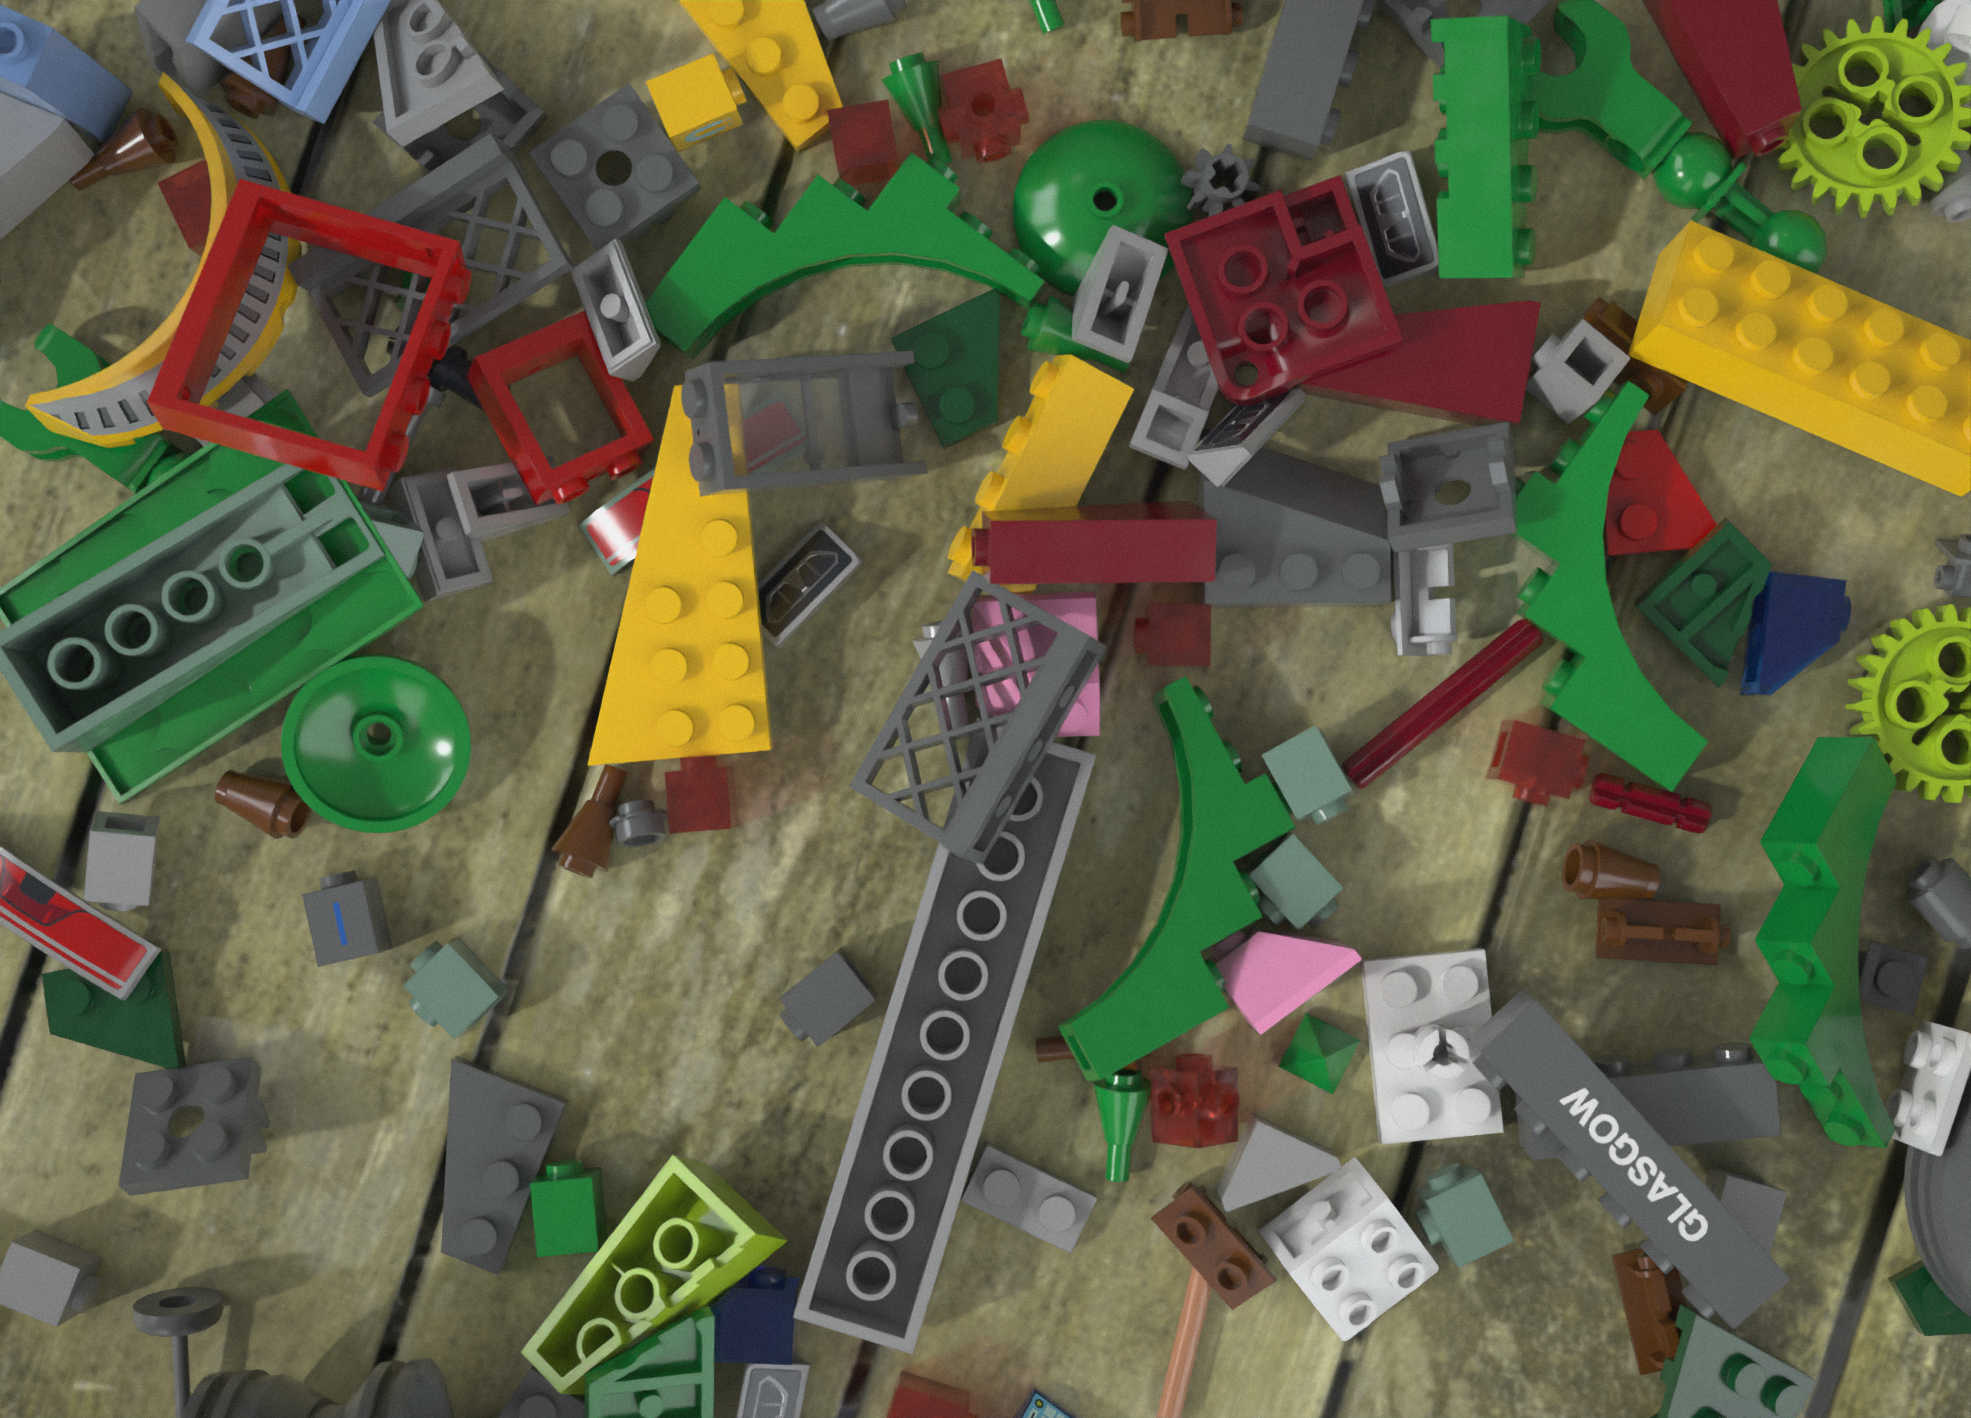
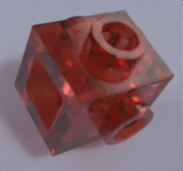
M1002 58L942 74L943 92L947 106L938 108L937 111L946 145L957 142L962 160L976 157L977 163L993 162L1009 156L1012 153L1011 147L1020 145V125L1029 123V116L1021 87L1012 89L1009 87Z
M1186 1053L1176 1055V1065L1151 1068V1142L1204 1148L1239 1141L1238 1109L1240 1097L1238 1093V1067L1213 1065V1055Z

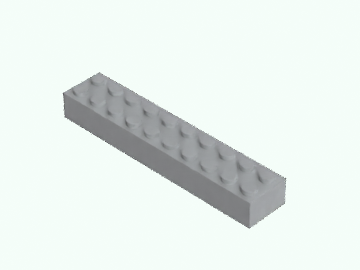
M1003 726L996 728L998 737L1004 728ZM985 731L971 736L962 772L981 767L989 755ZM1052 742L983 864L962 859L942 847V844L939 842L793 1318L913 1354L1096 755ZM974 780L965 782L967 791ZM955 792L943 827L944 829L947 828L958 809Z

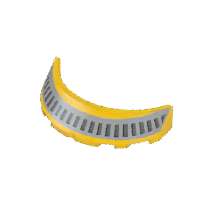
M164 72L161 74L158 86L177 115L190 120L204 150L209 170L212 197L211 218L207 241L199 266L186 292L171 314L132 352L104 370L83 380L53 390L29 395L25 405L51 432L106 448L136 444L135 438L164 430L150 409L147 400L239 179L291 193L288 183L273 156L247 125L232 113ZM272 232L269 233L200 401L201 405L211 408L218 407L219 404L216 400L229 391L244 375L251 377L276 344L285 327L284 314L288 307L294 304L298 285L287 265L302 256V245L299 240Z

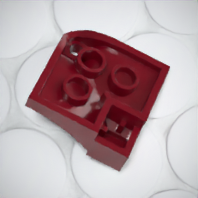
M1341 175L1285 196L1279 190L1164 234L1218 388L1226 399L1235 404L1243 406L1258 404L1286 393L1287 390L1301 382L1403 345L1400 329L1362 226L1357 222ZM1244 366H1251L1258 371L1257 379L1250 385H1242L1235 379L1237 371Z

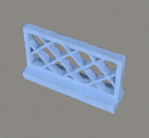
M207 0L185 41L279 100L280 104L294 113L323 124L327 120L391 1L321 0L324 13L318 24L300 30L294 0H280L287 33L260 40L253 7L279 0H235L231 2L230 0ZM240 11L248 44L226 50L210 40L222 15ZM309 39L308 43L304 47L303 41ZM290 44L295 67L285 85L282 86L269 77L263 51ZM250 55L253 67L240 58Z

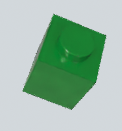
M580 1159L562 1160L547 1164V1172L540 1173L530 1183L537 1257L599 1251L608 1239L601 1167L584 1169L583 1160Z

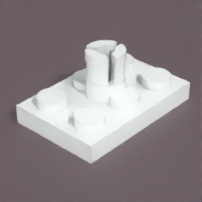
M1476 948L1361 960L1378 1141L1381 1144L1504 1133L1500 1092L1472 1064L1481 1054L1467 1040L1492 1017L1485 950Z

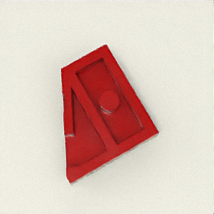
M1658 429L1628 432L1609 484L1603 529L1604 556L1613 557L1691 550L1717 526L1716 522Z

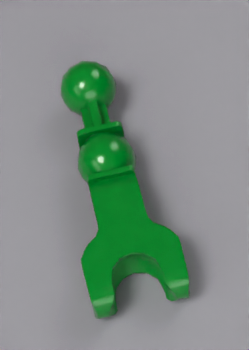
M1561 0L1555 9L1554 28L1557 34L1573 51L1576 69L1568 75L1550 76L1540 71L1538 76H1531L1530 101H1537L1538 132L1560 134L1576 131L1583 133L1618 162L1639 174L1638 176L1643 180L1652 172L1655 188L1665 202L1681 209H1698L1691 218L1694 222L1698 223L1711 210L1748 241V245L1817 274L1825 261L1827 244L1825 231L1816 218L1800 210L1772 212L1739 185L1736 179L1747 168V165L1741 161L1733 169L1730 153L1720 139L1704 132H1686L1694 122L1686 118L1672 101L1633 69L1630 60L1631 43L1625 24L1595 0Z
M46 324L34 341L35 348L42 352L56 367L58 379L56 388L83 380L111 365L106 359L53 324ZM0 399V436L11 445L40 461L63 462L74 457H83L135 494L195 453L184 452L157 432L135 438L136 444L113 448L102 447L51 432L29 410H21Z

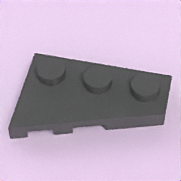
M456 1056L451 1059L441 1253L497 1275L503 1270L531 1198L530 1183L541 1173L569 1100Z

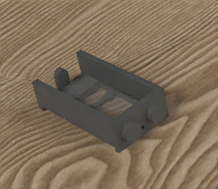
M913 351L708 362L685 371L686 381L682 386L681 400L685 415L691 418L694 444L691 446L689 453V465L693 478L699 484L700 497L875 481H896L928 473L926 461L903 463L900 430L914 427L917 423L918 413L915 404L912 402L896 404L892 370L913 364Z

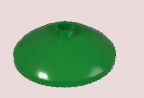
M1093 120L1066 127L1049 137L1034 151L1018 178L1013 198V226L1019 247L1023 253L1040 266L1041 271L1038 275L1045 282L1058 291L1074 297L1109 228L1113 225L1169 249L1164 234L1192 224L1193 210L1187 209V205L1192 199L1191 187H1186L1181 183L1185 171L1174 153L1162 141L1137 126L1114 120ZM1102 192L1111 194L1116 200V206L1110 211L1099 210L1093 202L1097 194ZM1168 250L1158 283L1175 266L1170 250Z
M382 653L359 654L347 657L320 671L299 689L287 710L283 722L281 753L285 771L293 788L300 798L321 817L336 825L354 831L390 833L405 830L425 822L441 811L453 799L462 785L469 767L471 730L465 709L458 696L435 672L418 662L401 656ZM375 723H382L388 726L391 734L387 738L377 739L371 736L368 728Z

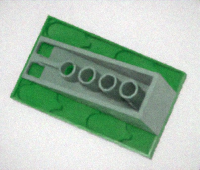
M288 388L246 417L319 438L309 419ZM210 442L0 588V618L7 627L0 631V671L52 752L87 753L118 803L125 804L197 758L204 751L255 720L265 711L297 692L303 684L320 671L350 657L411 618L412 615L426 606L347 481Z

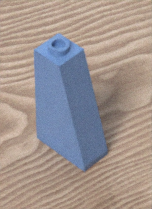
M0 4V92L61 116L68 121L75 131L105 143L114 134L133 90L54 28Z

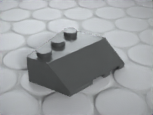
M1203 428V429H1202V432H1201V434H1200V437H1199V439H1198V443H1199L1211 430H1208V429ZM1263 447L1253 455L1224 487L1222 485L1216 487L1198 470V507L1217 519L1215 582H1199V608L1381 607L1391 603V545L1388 540V524L1380 485Z

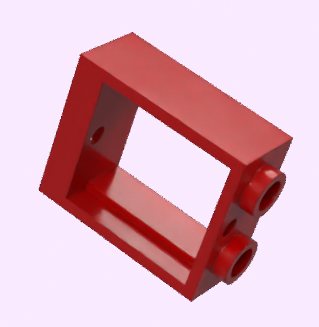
M585 310L474 357L466 376L535 506L554 498L557 505L567 503L590 489L587 482L608 473L611 480H616L632 473L644 464L641 458L654 441L622 379L609 375ZM578 355L622 438L552 469L513 398L508 385Z

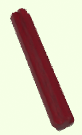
M1527 619L1515 622L1346 759L1341 767L1349 781L1358 789L1369 786L1533 653L1544 642V638L1537 627Z

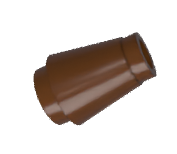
M228 770L219 780L215 791V800L218 804L226 806L227 809L274 839H279L283 836L296 838L306 827L312 813V809L300 798L289 780Z
M1588 840L1584 844H1572L1565 855L1562 866V883L1565 890L1575 892L1576 896L1581 900L1640 898L1650 900L1655 896L1660 882V871L1656 864L1648 863L1645 860L1594 840Z

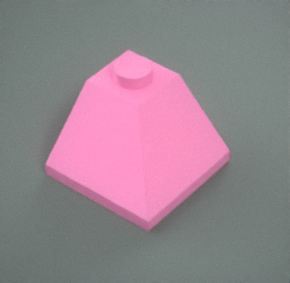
M1095 591L1016 594L1098 641ZM980 595L972 608L974 633L1004 624L999 601L994 596ZM1012 607L1015 620L1027 617V615ZM1043 624L1018 631L1024 662L1044 657L1058 633ZM1007 635L977 644L984 675L1014 666ZM1099 662L1056 737L1100 736ZM1036 671L1027 673L1029 683L1032 680ZM1016 677L986 686L994 716L1014 711L1021 699ZM975 691V706L979 708Z
M1253 927L1246 933H1243L1240 929L1211 945L1209 948L1214 955L1210 960L1217 966L1226 984L1223 987L1227 991L1226 994L1246 1021L1260 1035L1362 960L1354 948L1338 940Z

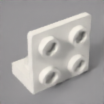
M1922 1020L1919 1030L1914 1031L1910 1035L1905 1045L1903 1061L1907 1066L1900 1087L1893 1090L1885 1107L1896 1129L1892 1138L1927 1153L1941 1156L1971 1070V1033Z
M1356 1157L1341 1167L1342 1170L1331 1174L1258 1230L1294 1281L1342 1341L1349 1340L1363 1328L1370 1325L1380 1315L1417 1289L1439 1270L1436 1262L1395 1206Z

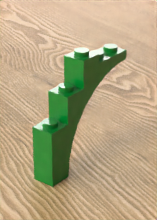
M911 152L868 210L862 207L866 199L847 182L837 178L831 184L820 175H817L774 233L769 230L774 224L773 220L755 205L745 200L738 207L724 197L645 304L657 335L693 361L724 326L762 298L805 278L849 267L903 265L943 271L989 287L990 289L996 288L1000 295L1027 311L1030 310L1034 301H1037L1043 294L1045 281L1037 276L1041 271L1040 266L1025 253L1016 248H1012L1009 253H1006L991 242L989 238L993 234L992 231L975 216L965 211L960 217L953 213L961 203V188L955 184L958 176L947 165L933 156H929L926 161H923Z
M1628 381L1618 384L1613 391L1607 388L1600 399L1586 410L1584 417L1591 423L1577 442L1569 437L1558 449L1548 465V468L1555 473L1550 480L1537 471L1526 472L1521 479L1515 476L1517 533L1509 535L1550 562L1545 571L1537 567L1521 586L1516 597L1522 600L1523 603L1516 611V614L1533 623L1539 630L1575 654L1569 663L1561 659L1550 671L1541 687L1547 694L1540 704L1654 783L1672 792L1708 741L1668 707L1641 673L1619 630L1606 583L1603 529L1609 484L1625 437L1649 397V394Z
M1187 676L1165 686L1151 696L1170 742L1179 783L1180 838L1171 885L1155 926L1131 964L1095 1001L1058 1026L1087 1081H1099L1229 1008L1222 995L1227 991L1223 987L1226 983L1221 972L1210 959L1204 961L1200 952L1263 917L1256 905L1260 902V896L1253 880L1244 870L1238 871L1233 861L1295 828L1289 816L1293 811L1276 782L1271 783L1266 773L1244 783L1239 774L1242 772L1243 767L1238 753L1229 741L1225 739L1221 741L1210 721L1213 718V710L1207 696L1198 686L1192 687Z
M1818 737L1760 840L1784 886L1754 939L1777 978L1778 984L1754 1027L1749 1040L1773 1080L1798 1085L1830 1141L1850 1147L1863 1145L1887 1148L1896 1129L1880 1097L1867 1053L1860 1009L1858 945L1860 909L1868 861L1881 816L1897 780L1874 737Z

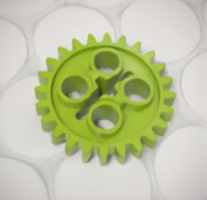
M1875 16L1870 32L1861 33L1855 20L1850 19L1848 20L1845 38L1839 40L1831 30L1826 28L1822 33L1821 51L1806 43L1801 46L1799 56L1804 67L1793 63L1792 67L1802 111L1789 131L1790 138L1788 141L1777 148L1788 149L1778 158L1777 169L1778 171H1785L1797 167L1798 171L1792 179L1791 188L1795 191L1809 183L1814 185L1811 199L1812 205H1817L1829 194L1836 197L1834 214L1840 215L1848 202L1853 201L1858 203L1860 217L1866 218L1872 202L1880 201L1884 211L1890 216L1894 214L1897 197L1900 195L1913 207L1919 205L1922 197L1921 184L1938 192L1944 183L1938 168L1954 173L1959 169L1962 160L1952 150H1968L1971 144V134L1960 129L1971 126V108L1961 107V105L1971 101V85H1956L1965 75L1967 64L1962 62L1946 66L1945 62L1950 54L1952 45L1948 42L1933 51L1928 48L1932 29L1927 27L1915 39L1906 37L1908 29L1907 19L1902 18L1893 33L1884 32L1881 16ZM1855 67H1866L1876 73L1878 80L1872 85L1859 87L1851 84L1845 74ZM1826 89L1836 92L1839 99L1834 97L1826 98L1822 92ZM1918 96L1929 102L1932 111L1922 117H1912L1901 110L1899 102L1907 97ZM1872 109L1882 113L1881 119H1874L1869 126L1859 121L1861 115L1867 116ZM1820 118H1831L1841 125L1843 132L1834 138L1823 139L1817 137L1809 126ZM1903 136L1916 137L1920 143L1912 146L1906 143ZM1873 148H1885L1894 154L1897 162L1887 169H1876L1865 162L1863 155Z
M1954 604L1938 606L1935 617L1929 608L1912 611L1913 625L1905 618L1893 619L1890 621V627L1894 638L1886 634H1877L1870 638L1879 654L1857 656V662L1868 671L1867 676L1848 679L1847 684L1854 689L1862 691V700L1845 704V709L1862 713L1863 721L1849 729L1850 735L1874 737L1893 774L1895 775L1899 772L1895 790L1911 792L1918 785L1920 800L1935 801L1941 791L1945 803H1961L1964 792L1971 799V607L1963 608L1958 616ZM1944 646L1951 648L1956 656V668L1950 676L1946 675L1939 666V653ZM1903 690L1910 692L1915 701V711L1907 721L1900 716L1896 706L1897 698ZM1945 693H1957L1950 702L1944 697ZM1948 706L1954 711L1953 715H1941ZM1929 725L1919 737L1918 744H1913L1912 736L1919 728ZM1949 732L1956 736L1960 746L1959 754L1952 762H1949L1944 757L1941 748L1942 740Z

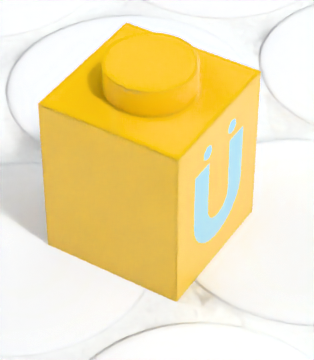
M714 53L646 81L669 138L677 152L743 125L736 107L747 102L733 67L721 71Z

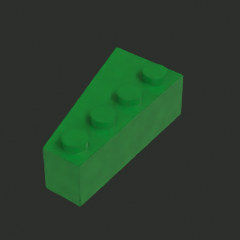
M1508 15L1431 19V43L1444 42L1445 64L1441 65L1439 73L1432 75L1433 101H1438L1440 112L1442 115H1446L1447 127H1442L1438 137L1435 139V164H1437L1440 178H1448L1449 191H1440L1437 196L1439 278H1525V265H1533L1536 251L1534 228H1526L1527 203L1535 202L1538 184L1536 166L1528 165L1529 139H1536L1539 131V107L1537 101H1530L1531 76H1538L1540 72L1539 37H1532L1531 27Z

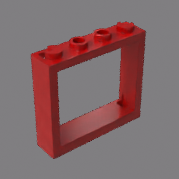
M239 179L148 397L147 403L163 429L384 491L390 473H398L405 462L409 439L405 433L412 415L420 416L427 404L430 392V380L427 379V375L433 359L441 360L447 351L451 336V325L447 322L454 304L462 305L470 289L472 271L466 268L460 241ZM270 232L432 278L366 451L200 404Z

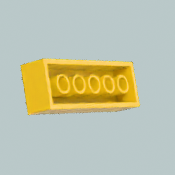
M1691 220L1658 255L1628 356L1960 497L1971 491V340Z

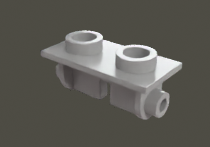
M1453 543L1395 553L1393 550L1391 551V578L1395 586V610L1391 618V631L1397 643V656L1452 654L1451 642H1457L1455 598L1434 599V588L1455 586Z

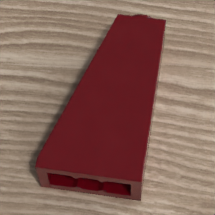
M1642 0L1720 140L1730 153L1732 161L1752 151L1757 157L1766 155L1788 141L1790 138L1789 131L1801 113L1802 106L1778 0Z
M1526 300L1394 314L1403 338V345L1295 385V389H1301L1311 396L1476 426L1509 421L1510 427L1513 428L1520 423L1541 302Z
M1191 501L982 511V528H973L971 534L972 565L981 566V573L989 584L1215 582L1217 519Z

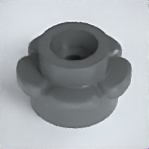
M636 800L620 805L618 807L619 815L609 821V826L613 827V831L616 832L618 846L633 848L651 845L665 839L664 820L669 819V815L665 810H655L654 801Z

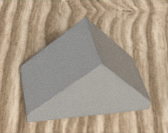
M1115 225L1110 227L1072 299V340L1126 363L1132 361L1169 249Z
M545 456L551 468H555L553 456ZM512 462L455 471L446 475L465 535L481 542H486L571 513L568 503L557 505L554 498L535 506Z
M1251 1113L1216 1192L1225 1212H1229L1342 1170L1338 1158L1329 1148Z

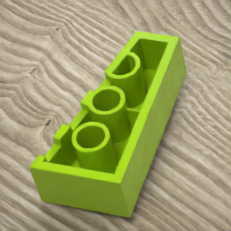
M672 1155L529 1340L521 1353L560 1394L585 1395V1374L699 1307L709 1306L788 1240L707 1163Z

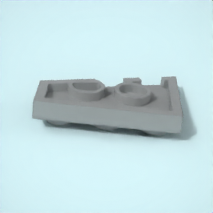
M441 0L390 1L373 34L386 130L403 147L424 134L435 131L447 121L504 90V87Z

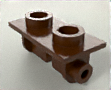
M1121 0L1122 3L1131 2V11L1120 12L1122 37L1133 36L1134 42L1177 38L1176 14H1187L1189 37L1218 34L1229 35L1232 33V28L1243 27L1242 2L1231 3V0Z
M1599 296L1584 313L1582 319L1628 355L1638 322L1620 308L1616 301L1612 300L1607 303ZM1630 357V360L1613 380L1617 385L1630 381L1649 394L1643 407L1654 416L1688 387L1686 385L1687 380L1633 357Z
M1598 899L1595 958L1718 965L1719 948L1727 949L1729 946L1730 928L1728 924H1720L1721 904L1641 899Z
M1189 1180L1172 1195L1174 1201L1154 1214L1151 1219L1226 1304L1234 1310L1274 1283L1277 1278L1266 1266L1268 1258L1264 1254L1259 1255L1236 1228H1231L1226 1222L1227 1218L1207 1197L1205 1187L1201 1185L1196 1188Z
M1642 1248L1613 1254L1611 1256L1639 1374L1646 1375L1662 1371L1665 1358H1675L1682 1330L1675 1323L1680 1305L1687 1307L1685 1295L1681 1292L1683 1287L1679 1271L1674 1267L1669 1273L1665 1274Z

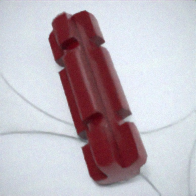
M1606 773L1597 774L1590 789L1589 801L1593 805L1610 810H1616L1620 807L1621 813L1672 826L1673 823H1676V828L1692 833H1704L1711 818L1712 806L1708 802L1691 797H1684L1681 800L1680 794L1634 781H1629L1628 784H1625L1624 778Z

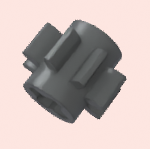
M1228 143L1222 153L1214 157L1202 148L1195 157L1196 166L1200 171L1188 170L1181 179L1183 185L1193 188V197L1187 205V209L1194 210L1199 207L1202 211L1208 213V217L1245 204L1240 197L1246 199L1254 198L1260 190L1259 184L1249 181L1248 171L1254 164V159L1250 158L1242 161L1239 157L1232 154V144ZM1212 179L1215 182H1221L1226 179L1231 187L1227 189L1223 186L1215 190L1210 182Z

